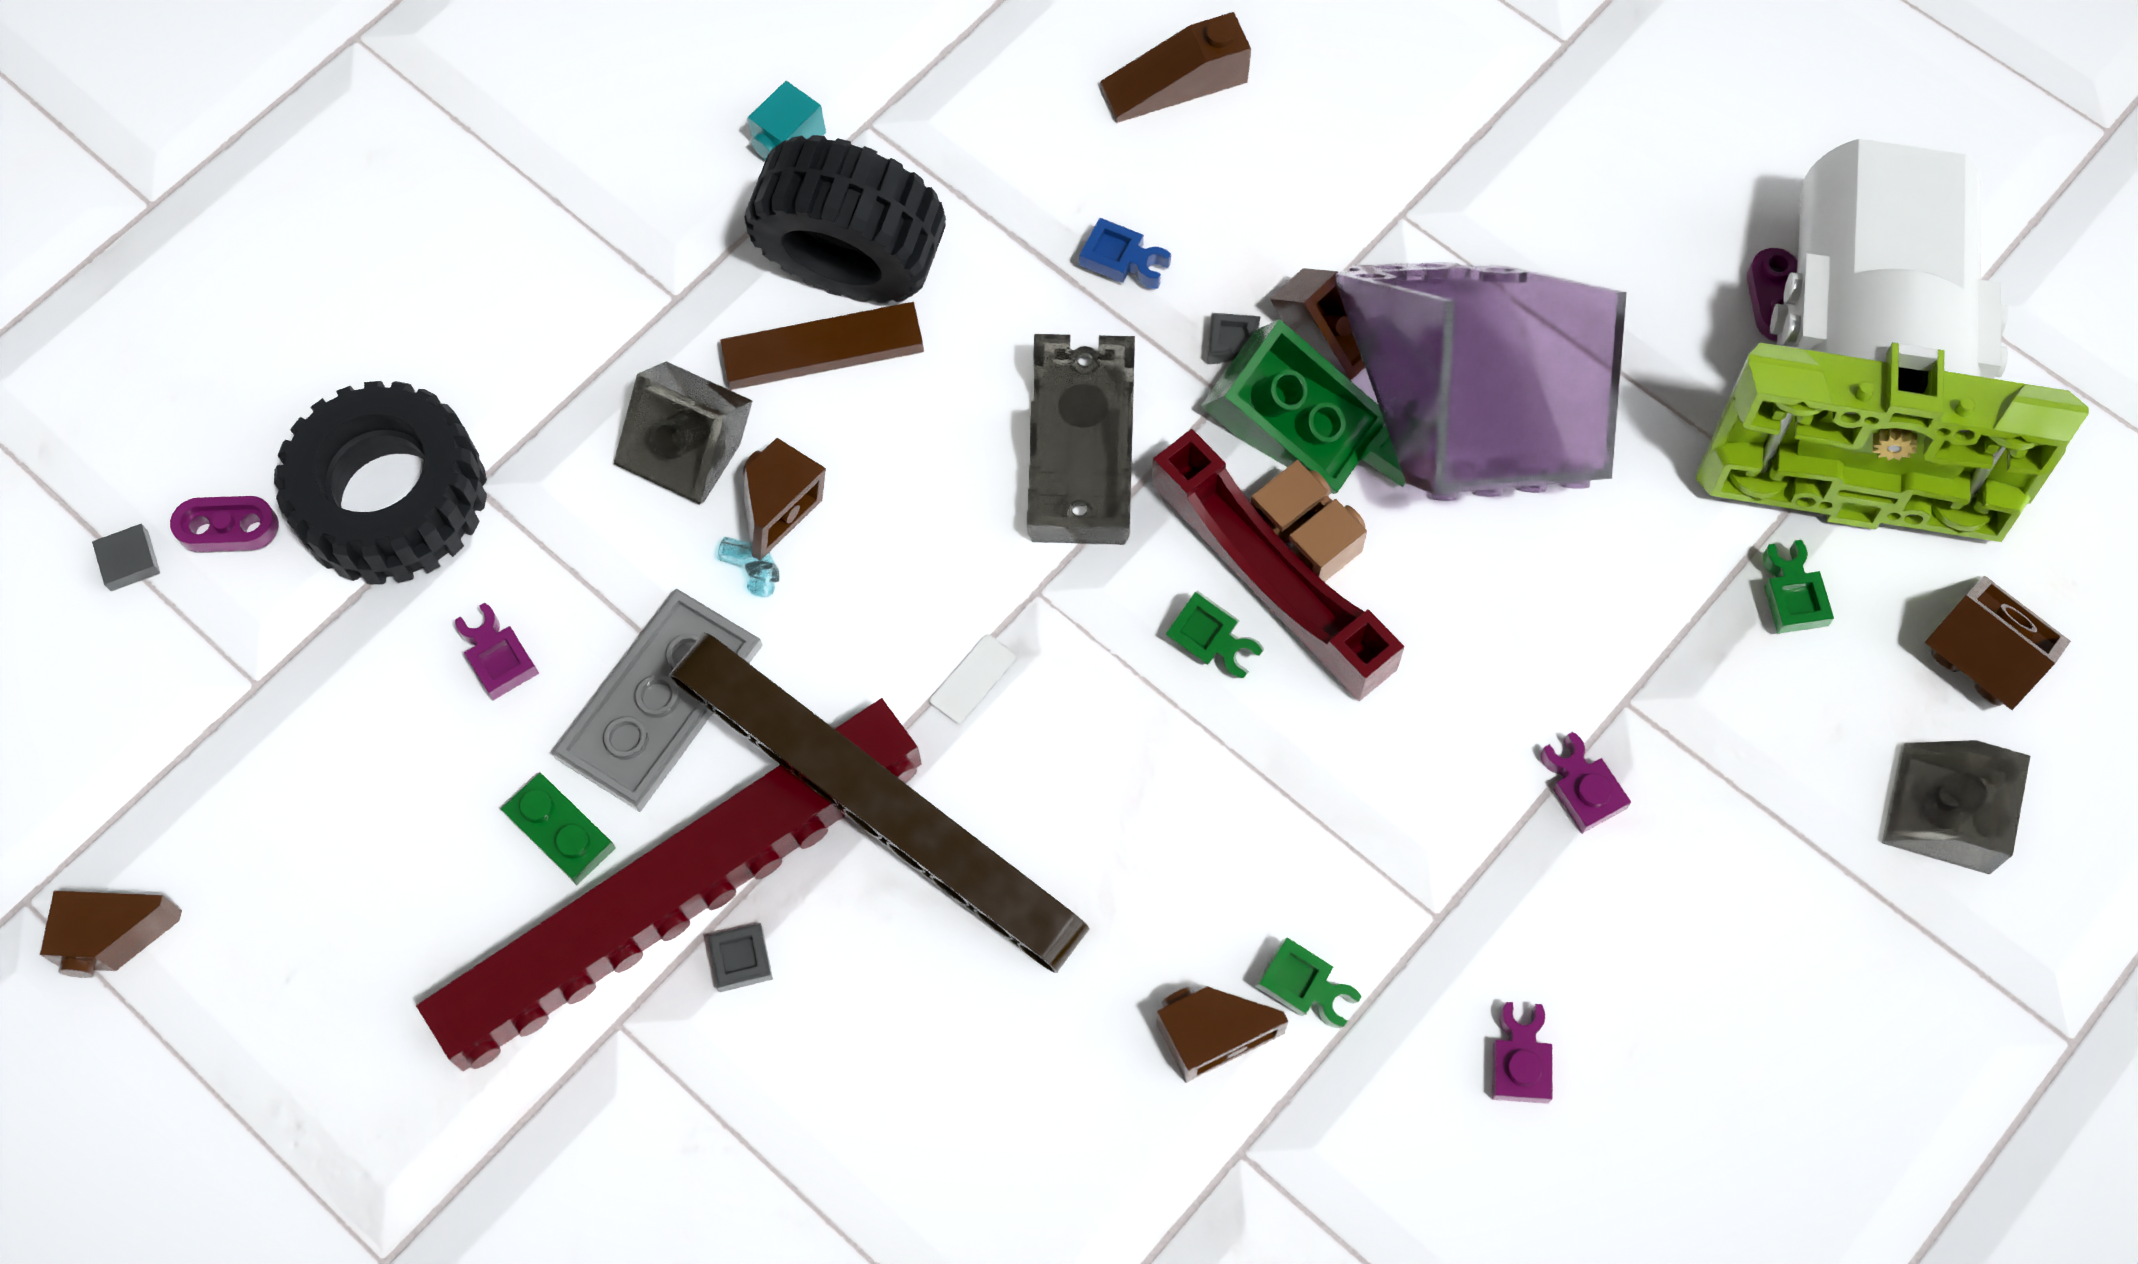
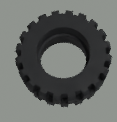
M812 135L808 139L803 136L792 137L771 149L746 208L744 220L747 234H749L753 245L756 248H761L762 255L770 262L778 263L780 269L786 273L794 274L802 278L803 282L813 287L817 285L827 289L829 293L838 296L843 294L852 297L853 300L863 302L874 300L876 303H889L893 300L897 303L913 296L923 288L946 227V216L942 202L939 201L934 189L926 187L924 179L915 172L910 173L904 169L902 163L893 158L887 159L877 154L878 151L864 146L861 148L852 145L851 141L837 138L834 141L827 140L825 136Z
M382 380L364 382V388L354 390L350 385L337 390L338 396L328 402L323 398L310 407L313 413L309 417L304 419L300 416L291 427L290 431L294 436L291 441L285 439L282 442L277 455L283 465H277L274 469V484L279 490L276 495L279 508L287 518V523L316 560L327 569L334 568L339 576L349 580H358L360 575H362L367 584L386 583V578L393 576L398 583L414 579L413 572L424 568L427 573H430L439 568L441 565L438 560L447 553L454 557L464 547L460 540L463 535L471 536L474 534L480 522L475 511H482L485 508L487 493L483 488L487 482L485 468L479 458L480 455L454 410L448 404L441 403L437 395L426 389H418L415 392L411 384L393 381L391 387H385ZM391 454H409L424 459L423 469L417 483L398 502L389 507L370 512H356L341 508L343 493L348 482L367 463Z

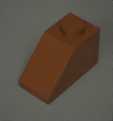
M1302 268L1270 298L1283 322L1349 380L1354 379L1384 350L1338 271Z
M779 438L771 442L763 451H755L746 461L742 472L745 477L743 503L751 554L759 561L823 500L826 468Z
M53 891L40 956L57 965L60 974L70 977L91 978L94 976L95 970L117 971L177 924L181 919L182 910L163 895Z
M1208 986L1194 993L1191 987H1186L1172 993L1161 1002L1164 1008L1158 1010L1156 1015V1025L1186 1083L1284 1035L1289 1022L1284 1011Z

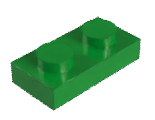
M541 772L501 808L504 815L576 886L616 849L613 842Z

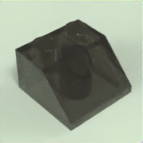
M668 361L644 370L636 375L613 464L700 505L705 502L738 450L753 400Z
M1978 740L1904 743L1900 750L1882 844L1990 875L2013 856L2031 756Z

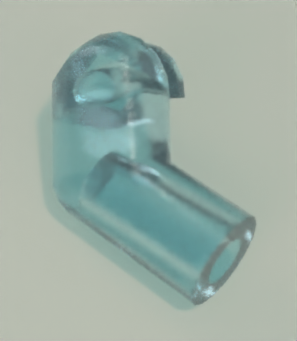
M726 536L723 537L718 549V560L745 568L746 573L750 576L747 590L751 594L759 597L772 596L775 592V582L780 581V571L770 552L763 559L758 560L751 554L750 543Z

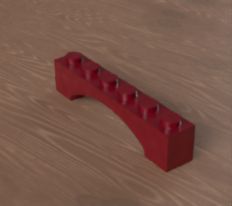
M1190 429L1153 458L1152 486L1359 702L1398 670L1405 646L1369 609L1363 611L1342 597L1289 549L1245 497L1227 471L1226 463L1193 429Z

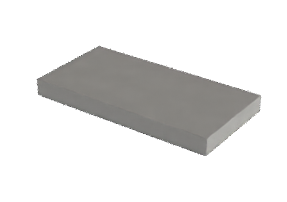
M676 588L552 751V755L557 761L641 812L713 714L669 677L671 671L704 632L717 638L749 664L763 646L761 639Z

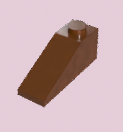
M1233 11L1185 27L1101 80L1100 87L1116 123L1123 122L1248 83L1251 46Z

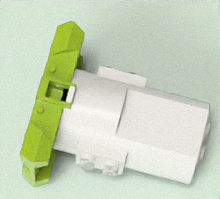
M1858 138L1827 152L1809 169L1801 188L1797 273L1790 272L1784 290V304H1776L1771 317L1770 333L1777 335V344L1760 342L1749 353L1696 473V480L1710 496L1827 514V522L1876 530L1878 525L1883 523L1995 542H2002L2027 504L2032 503L2066 453V447L2088 416L2089 407L2069 390L1994 379L1995 377L2001 378L2008 362V348L2001 346V335L2004 332L2008 319V306L2001 304V282L1982 280V183L1976 165L1966 154Z

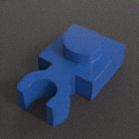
M1100 217L1079 254V266L1124 283L1130 272L1137 275L1138 280L1144 286L1158 289L1161 284V274L1150 270L1148 267L1160 265L1169 269L1171 253L1165 248L1158 246L1142 248L1144 245V234Z

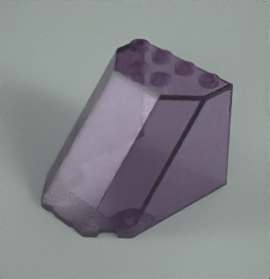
M1454 262L1354 265L1349 268V271L1336 273V286L1406 484L1426 491V497L1429 499L1451 501L1458 499V492L1471 491L1474 495L1495 497L1503 495V488L1515 487L1516 490L1522 492L1540 493L1547 491V484L1559 483V486L1565 488L1584 489L1590 487L1591 480L1612 479L1627 292L1503 265L1474 266Z

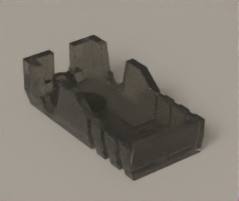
M1034 334V401H1031L1030 465L1027 534L1034 543L1125 545L1130 537L1135 336L1099 335V350L1096 351L1088 346L1072 350L1071 335ZM1088 358L1092 362L1084 366L1079 364L1078 360ZM1077 506H1082L1087 511L1083 515H1076L1072 510Z

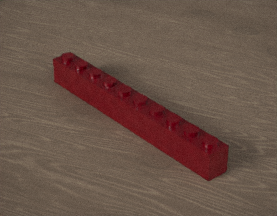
M880 698L835 728V730L904 783L911 780L917 772V767L922 765L917 744L883 698ZM779 765L417 1004L416 1007L447 1058L463 1072L470 1067L472 1069L481 1068L493 1061L501 1053V1046L518 1035L525 1037L538 1031L548 1022V1015L565 1003L572 1005L584 1000L595 991L598 981L613 971L621 973L630 969L643 958L644 950L661 939L662 941H669L678 937L690 926V920L707 908L709 910H716L724 906L734 898L738 887L753 877L757 880L767 877L779 868L784 856L799 846L801 849H806L815 845L827 834L829 826L844 816L847 819L850 818Z

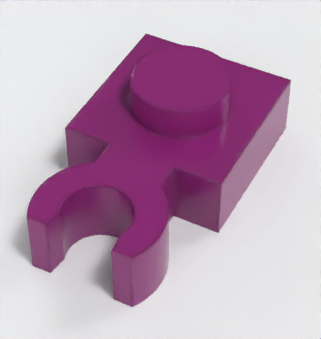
M484 602L479 605L485 616V621L480 627L469 628L461 616L455 619V624L463 639L469 644L475 645L465 651L464 654L491 698L495 700L538 675L539 672L511 626L499 632V619L493 609Z
M1572 731L1567 734L1564 740L1566 747L1571 752L1570 757H1559L1552 746L1548 744L1541 752V760L1548 770L1555 774H1561L1563 777L1562 780L1556 782L1553 790L1583 834L1628 809L1632 802L1602 758L1588 765L1584 759V742L1579 735Z
M1506 1002L1500 1012V1025L1509 1036V1040H1495L1493 1043L1492 1100L1549 1104L1553 1100L1552 1043L1536 1042V1035L1545 1023V1009L1542 1004H1535L1531 1011L1532 1022L1528 1025H1522L1514 1019L1513 1002Z

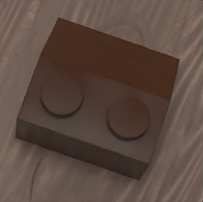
M1984 575L1924 643L1933 649L1931 655L1940 665L1952 672L1960 670L1976 682L1974 688L1985 700L1996 706L2004 704L2013 711L2056 664L2071 640Z

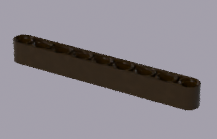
M704 632L669 674V677L691 697L1044 968L1057 974L1090 930L1089 926L1074 912L714 636Z

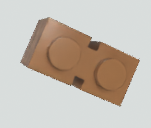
M1296 460L1251 496V504L1285 544L1291 541L1295 545L1290 550L1320 579L1326 582L1363 552L1367 530L1365 529L1364 520L1354 508L1349 505L1343 506L1337 499L1332 500L1329 497L1331 494L1330 487L1317 471L1311 470L1309 472Z

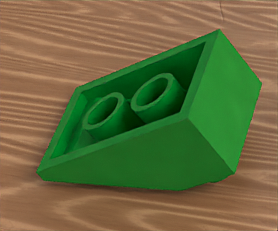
M1280 319L1253 332L1201 405L1205 411L1237 438L1284 466L1289 467L1298 460L1309 472L1311 470L1317 471L1328 483L1332 494L1338 493L1362 458L1366 447L1376 437L1391 416Z

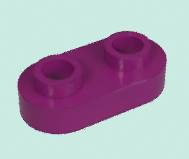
M1767 248L1757 253L1747 271V283L1756 326L1764 337L1774 342H1777V335L1770 333L1772 313L1776 304H1784L1786 281L1790 272L1797 273L1798 262L1793 254L1781 248ZM1770 266L1776 267L1780 269L1782 272H1776L1772 270Z
M257 496L192 498L181 503L174 510L170 519L172 534L183 547L193 552L257 550L268 545L275 538L279 528V520L276 513L264 499ZM260 523L255 530L247 532L250 525ZM209 524L208 529L204 533L196 534L201 526Z

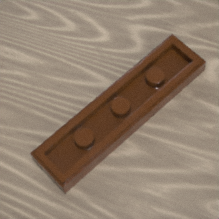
M914 301L720 339L730 390L924 352Z

